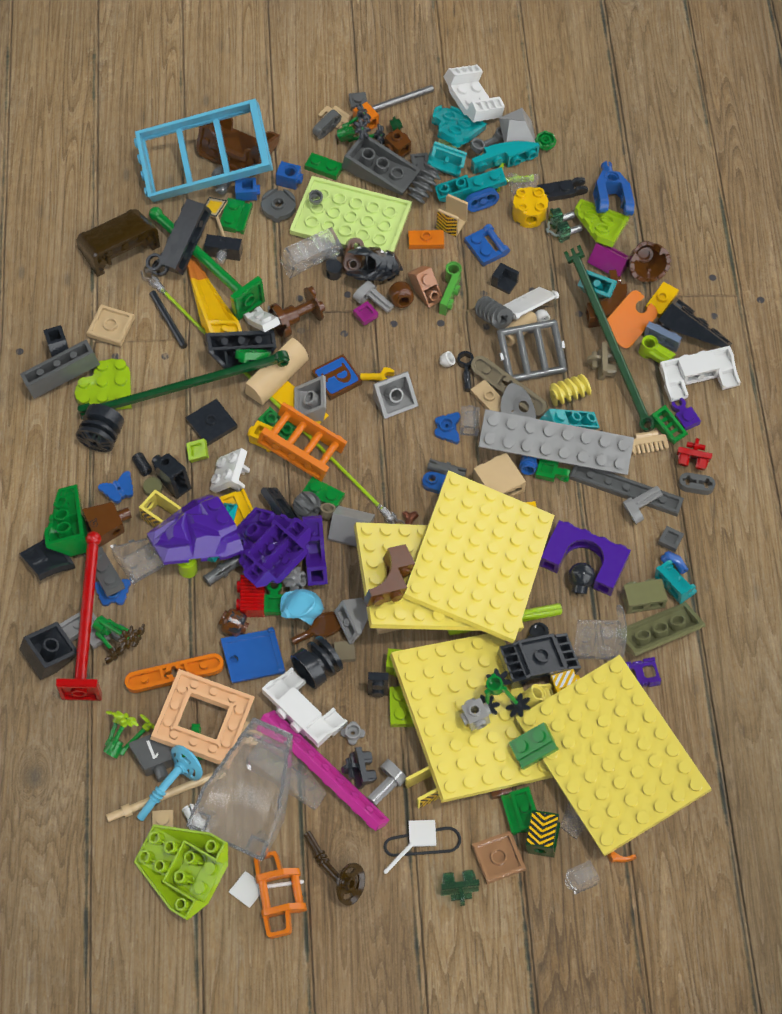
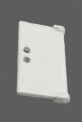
M538 287L503 306L509 308L513 312V319L517 320L520 316L553 299H558L559 294L557 291L552 290L551 292Z

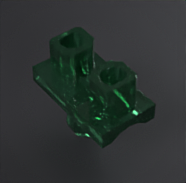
M473 870L463 871V881L455 882L454 873H443L440 888L441 896L450 895L451 901L459 900L460 906H465L466 899H472L471 892L479 891V879H476Z

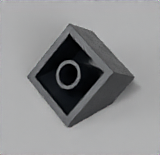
M58 622L23 637L19 648L40 680L57 673L77 654L76 647Z

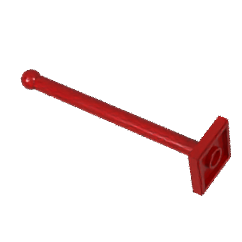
M91 531L86 535V543L88 545L86 549L74 679L56 678V687L62 700H102V691L98 680L87 679L98 545L101 543V536L95 531Z

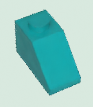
M586 270L598 298H610L617 281ZM579 280L577 286L582 292L586 293L581 280Z

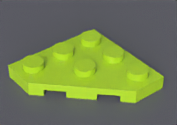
M580 199L574 210L575 215L593 239L603 246L612 248L630 218L611 209H608L605 214L597 213L595 204L584 199Z

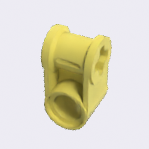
M550 683L533 684L522 693L523 699L530 698L526 705L532 708L554 695L552 692L553 686Z

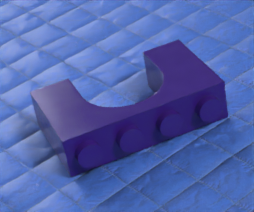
M559 520L542 554L539 566L558 573L565 556L570 551L577 548L589 549L598 555L602 564L595 579L593 589L611 596L628 561L631 550L622 544L610 542L605 537L596 536L586 529L577 528L570 522Z

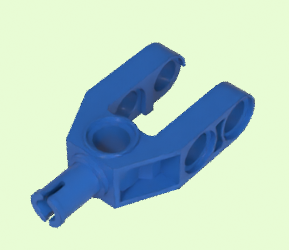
M607 161L601 164L602 172L593 190L596 212L605 214L609 209L608 195L617 194L621 200L620 208H622L623 214L632 216L635 203L630 183L620 172L613 171L610 161L608 164Z

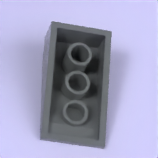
M359 137L344 156L342 168L354 176L400 195H403L421 170L371 137L368 139L365 137L360 139Z

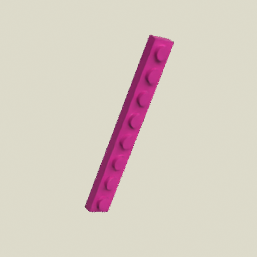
M275 710L263 714L260 721L265 727L273 732L280 742L286 745L297 758L301 759L310 771L321 778L322 782L329 786L339 799L347 803L351 810L358 814L370 828L377 831L386 826L389 819L299 733L297 734L285 719H281Z

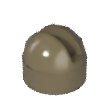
M331 503L322 504L320 507L322 518L326 520L331 519L336 507Z

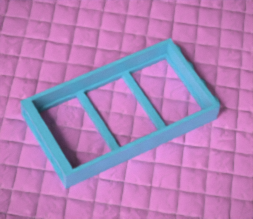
M256 99L135 131L136 138H134V143L139 150L137 158L139 164L142 165L140 173L142 180L146 184L144 192L146 197H149L152 202L273 170L260 105ZM251 112L261 164L230 172L220 120ZM214 123L224 174L193 182L183 131ZM177 133L187 183L156 192L146 141Z

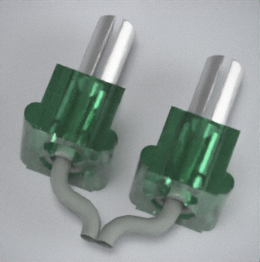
M559 207L550 209L547 223L548 228L545 230L547 233L556 236L560 243H563L570 239L571 234L582 231V226L577 225L570 228L568 222L564 220L574 218V212L563 214ZM550 225L552 229L556 230V234L553 231L549 230Z

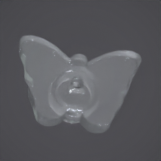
M509 173L507 179L513 196H515L519 188H535L539 175L532 174L528 177H520L515 173Z

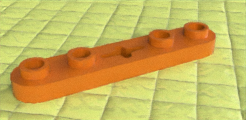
M211 653L134 671L126 676L125 686L129 692L139 693L172 685L175 677L171 674L173 669H176L177 672L181 669L202 678L216 675L223 670L224 661L219 654Z

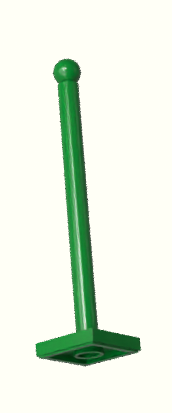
M152 207L149 210V217L160 224L171 235L174 223L163 214L159 207ZM196 245L192 255L233 292L230 295L232 312L238 321L244 317L243 314L252 312L265 302L263 282L259 276L246 285L241 286L205 251Z

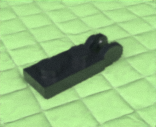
M584 177L537 185V187L544 190L548 202L574 198L588 192V187L584 185Z

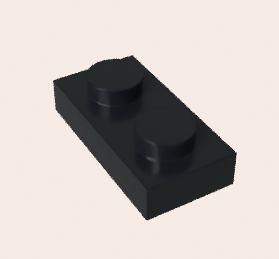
M368 672V695L376 698L388 696L389 673Z

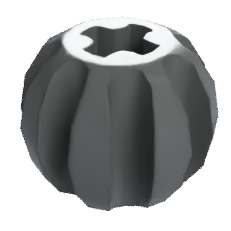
M301 492L293 501L294 512L301 519L306 516H317L320 512L321 500L313 492Z

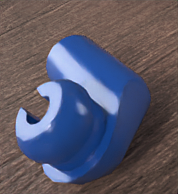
M670 551L665 552L661 556L663 563L671 560L680 574L688 571L681 556Z

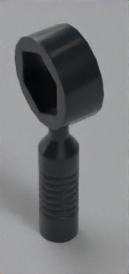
M469 351L460 352L457 358L458 365L464 368L463 381L465 392H470L471 377L468 368L471 367V362L474 359L473 354ZM468 357L471 361L464 363L460 359Z

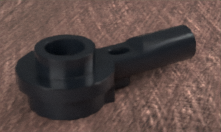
M535 623L530 627V635L525 639L548 635L549 629L544 623Z

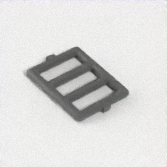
M546 320L499 329L497 331L501 353H499L500 361H503L505 372L516 380L524 381L567 371L563 351L565 344L564 341H561L557 320ZM549 327L552 330L559 363L558 367L552 368L548 367L541 329ZM523 332H534L542 370L531 371ZM516 334L524 373L513 375L505 338L506 335Z

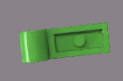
M449 262L445 268V281L448 283V286L439 306V314L445 316L448 310H452L455 301L453 298L455 295L458 296L461 288L459 283L462 267L458 262Z

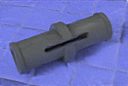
M430 458L427 470L444 475L449 470L465 477L467 468Z
M237 556L231 557L224 563L217 564L215 569L203 575L207 585L211 586L222 577H227L229 572L241 566L239 558Z

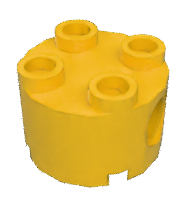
M540 187L517 189L513 200L512 217L515 222L520 223V226L534 228L540 226L541 222L545 221L548 198L544 190Z

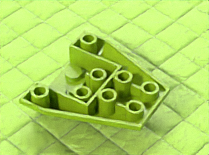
M153 824L134 863L167 907L185 920H189L209 903L228 867V842L209 832Z

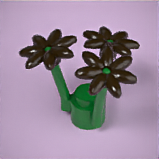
M102 615L96 618L92 625V628L96 630L95 635L109 649L110 655L104 659L106 664L111 663L113 660L116 661L118 656L123 655L125 649H129L130 646L137 647L142 639L141 635L145 632V624H142L138 630H133L132 625L128 629ZM113 631L120 636L117 642L121 643V645L117 649L112 647L104 635L108 636Z

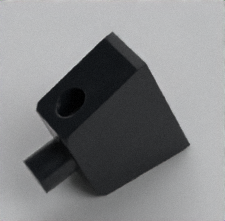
M167 453L164 456L156 455L153 457L152 464L157 478L161 480L162 484L176 499L192 489L186 468L173 456Z

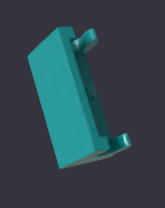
M435 141L429 151L427 164L436 170L459 177L461 168L465 164L467 152Z
M668 560L656 567L655 578L662 579L664 588L681 604L697 593L696 586L694 584L690 585L674 568L673 562Z

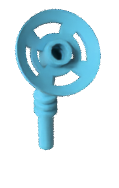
M176 745L171 749V757L175 768L159 787L156 786L152 794L149 795L150 799L137 815L139 820H145L156 803H160V800L166 795L165 791L180 774L194 781L202 777L203 770L198 759L184 746Z

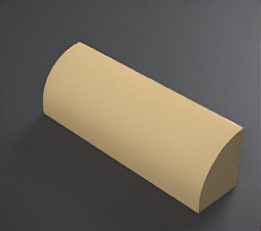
M293 337L279 350L288 352L290 360L287 366L279 367L277 364L260 368L246 382L245 394L262 406L308 361V354L305 348Z

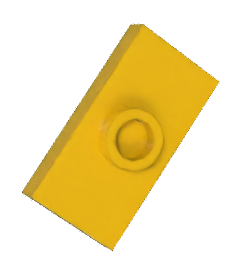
M663 282L645 306V310L652 303L658 311L657 317L660 318L677 296L679 290Z

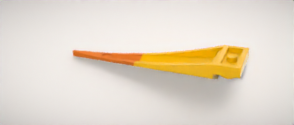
M192 255L187 269L202 328L205 329L206 333L242 331L238 319L222 300L198 260Z

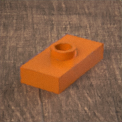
M444 230L408 231L409 249H444Z

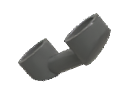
M498 127L493 137L486 141L474 138L470 148L475 153L481 154L484 147L495 143H504L501 127Z

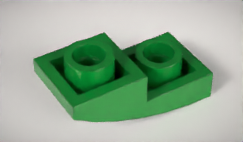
M269 407L258 418V421L274 427L281 417ZM287 421L278 435L288 440L296 426Z

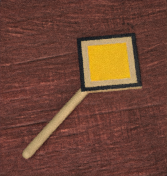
M209 197L205 205L212 211L210 217L216 218L221 235L226 237L219 215L228 200Z

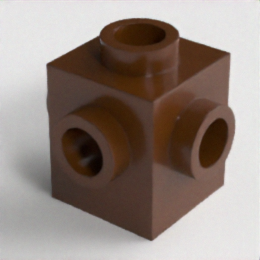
M397 128L386 135L385 147L402 158L411 152V140L407 134L402 133Z

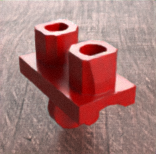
M695 438L694 443L687 442L686 447L689 448L678 447L676 455H678V465L688 467L690 458L697 459L695 468L705 471L708 462L712 459L713 453L703 452L706 445L699 444L700 439Z

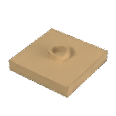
M100 305L86 333L87 337L121 347L135 319V315Z

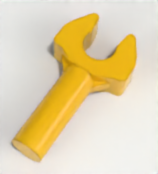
M384 367L380 373H360L361 380L382 381L387 379L386 376H394V370L388 367Z

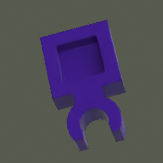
M683 398L679 400L681 406H677L674 401L671 403V409L676 412L675 418L685 430L700 425L701 420L692 406L686 408V401Z

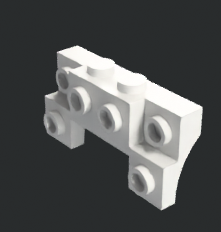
M730 346L700 351L692 355H683L679 358L662 361L659 365V370L665 382L664 388L670 402L680 400V398H688L689 394L685 386L688 384L717 378L722 390L740 386L741 383L735 366L734 354Z
M291 667L280 677L268 682L262 688V693L276 706V713L281 719L284 720L286 718L291 723L290 727L297 734L300 732L303 736H307L319 747L330 736L334 737L348 724V721L344 720L334 707L322 716L321 712L298 691L306 684V680L302 679Z

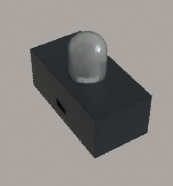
M207 234L204 250L210 257H215L216 263L220 265L224 264L226 259L240 261L243 251L242 239Z

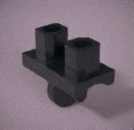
M355 747V751L349 754V758L345 759L346 765L341 767V771L343 774H348L349 779H354L357 789H362L366 784L374 783L377 776L375 770H366L365 766L372 763V753L362 751V747Z

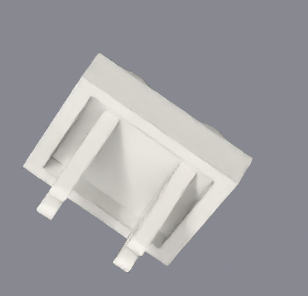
M240 448L221 456L217 460L215 474L211 478V491L217 493L229 487L240 491V489L245 488V485L239 481L240 474L245 475V472H250V468L244 465L247 455L246 450Z

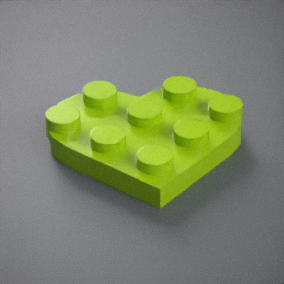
M123 359L99 361L100 365L94 369L93 376L82 377L78 380L75 389L77 403L80 405L86 403L100 404L131 395V374L126 362ZM132 404L116 408L115 410L132 409Z

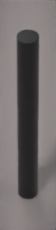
M155 290L149 293L150 297L181 349L186 348V341Z

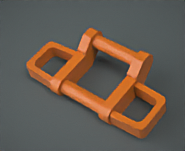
M276 851L255 855V879L259 885L263 908L261 915L264 919L266 935L270 939L290 935L292 933L291 913L307 911L306 903L303 902L299 876H301L300 868H282ZM274 857L278 870L261 874L260 861ZM291 878L295 903L271 907L267 882ZM285 914L286 928L281 931L271 932L269 918Z

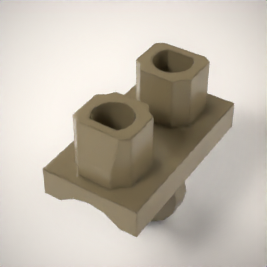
M602 342L598 355L596 351H593L592 355L587 357V364L592 366L594 370L598 368V380H604L605 376H615L617 372V365L608 363V361L615 360L610 348H608V343Z

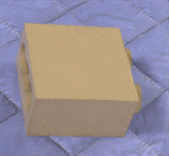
M507 453L498 455L484 464H479L473 470V480L498 492L510 497H515L525 492L526 481Z

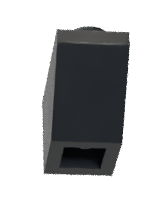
M61 325L43 330L51 357L69 349Z

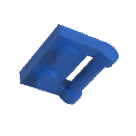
M487 224L483 229L464 238V242L483 267L506 256L510 252L509 247L504 245L494 232L491 224ZM488 235L499 249L498 251L493 249L485 236Z

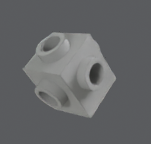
M481 698L469 699L461 706L463 713L460 716L464 725L468 724L471 731L482 729L490 723V708L487 702L483 704Z

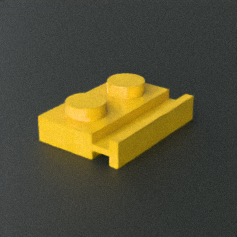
M244 488L239 492L235 491L219 497L223 504H237L238 508L234 519L236 527L253 510Z

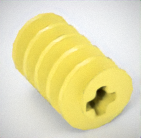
M579 374L577 377L573 376L570 379L567 378L564 381H558L557 384L551 383L549 388L550 398L554 406H558V400L563 405L565 403L564 398L571 402V396L578 400V394L584 398L585 391L588 396L591 395L590 384L583 374Z

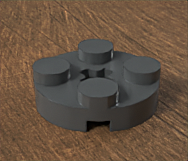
M275 188L267 191L263 195L261 202L263 214L275 223L290 218L296 212L295 196L286 189L282 191ZM275 203H282V206H275Z

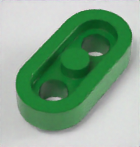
M261 349L235 350V358L238 359V362L242 363L271 355L270 351Z

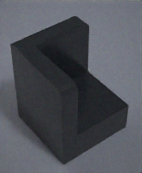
M500 263L492 274L491 286L510 294L518 283L519 271Z

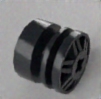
M90 404L75 434L76 438L81 444L92 450L110 452L115 445L117 435L122 429L124 418L111 407L102 404Z
M319 635L313 639V642L307 643L308 651L300 648L290 656L295 670L302 679L306 680V684L312 689H317L327 681L326 675L332 677L335 675V672L343 669L342 661L335 649L326 639Z

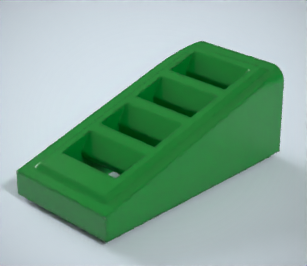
M666 405L650 415L655 422V427L662 434H665L673 445L688 435ZM671 426H673L674 429L671 430V431H669L668 428H670ZM678 431L680 434L674 437L673 434Z

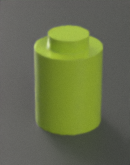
M189 559V563L177 564L179 574L184 578H192L198 572L196 559Z

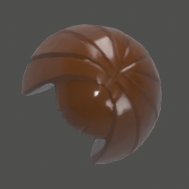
M642 241L631 252L629 259L631 274L641 282L657 281V279L664 277L666 271L668 272L670 269L671 257L669 252L660 244Z

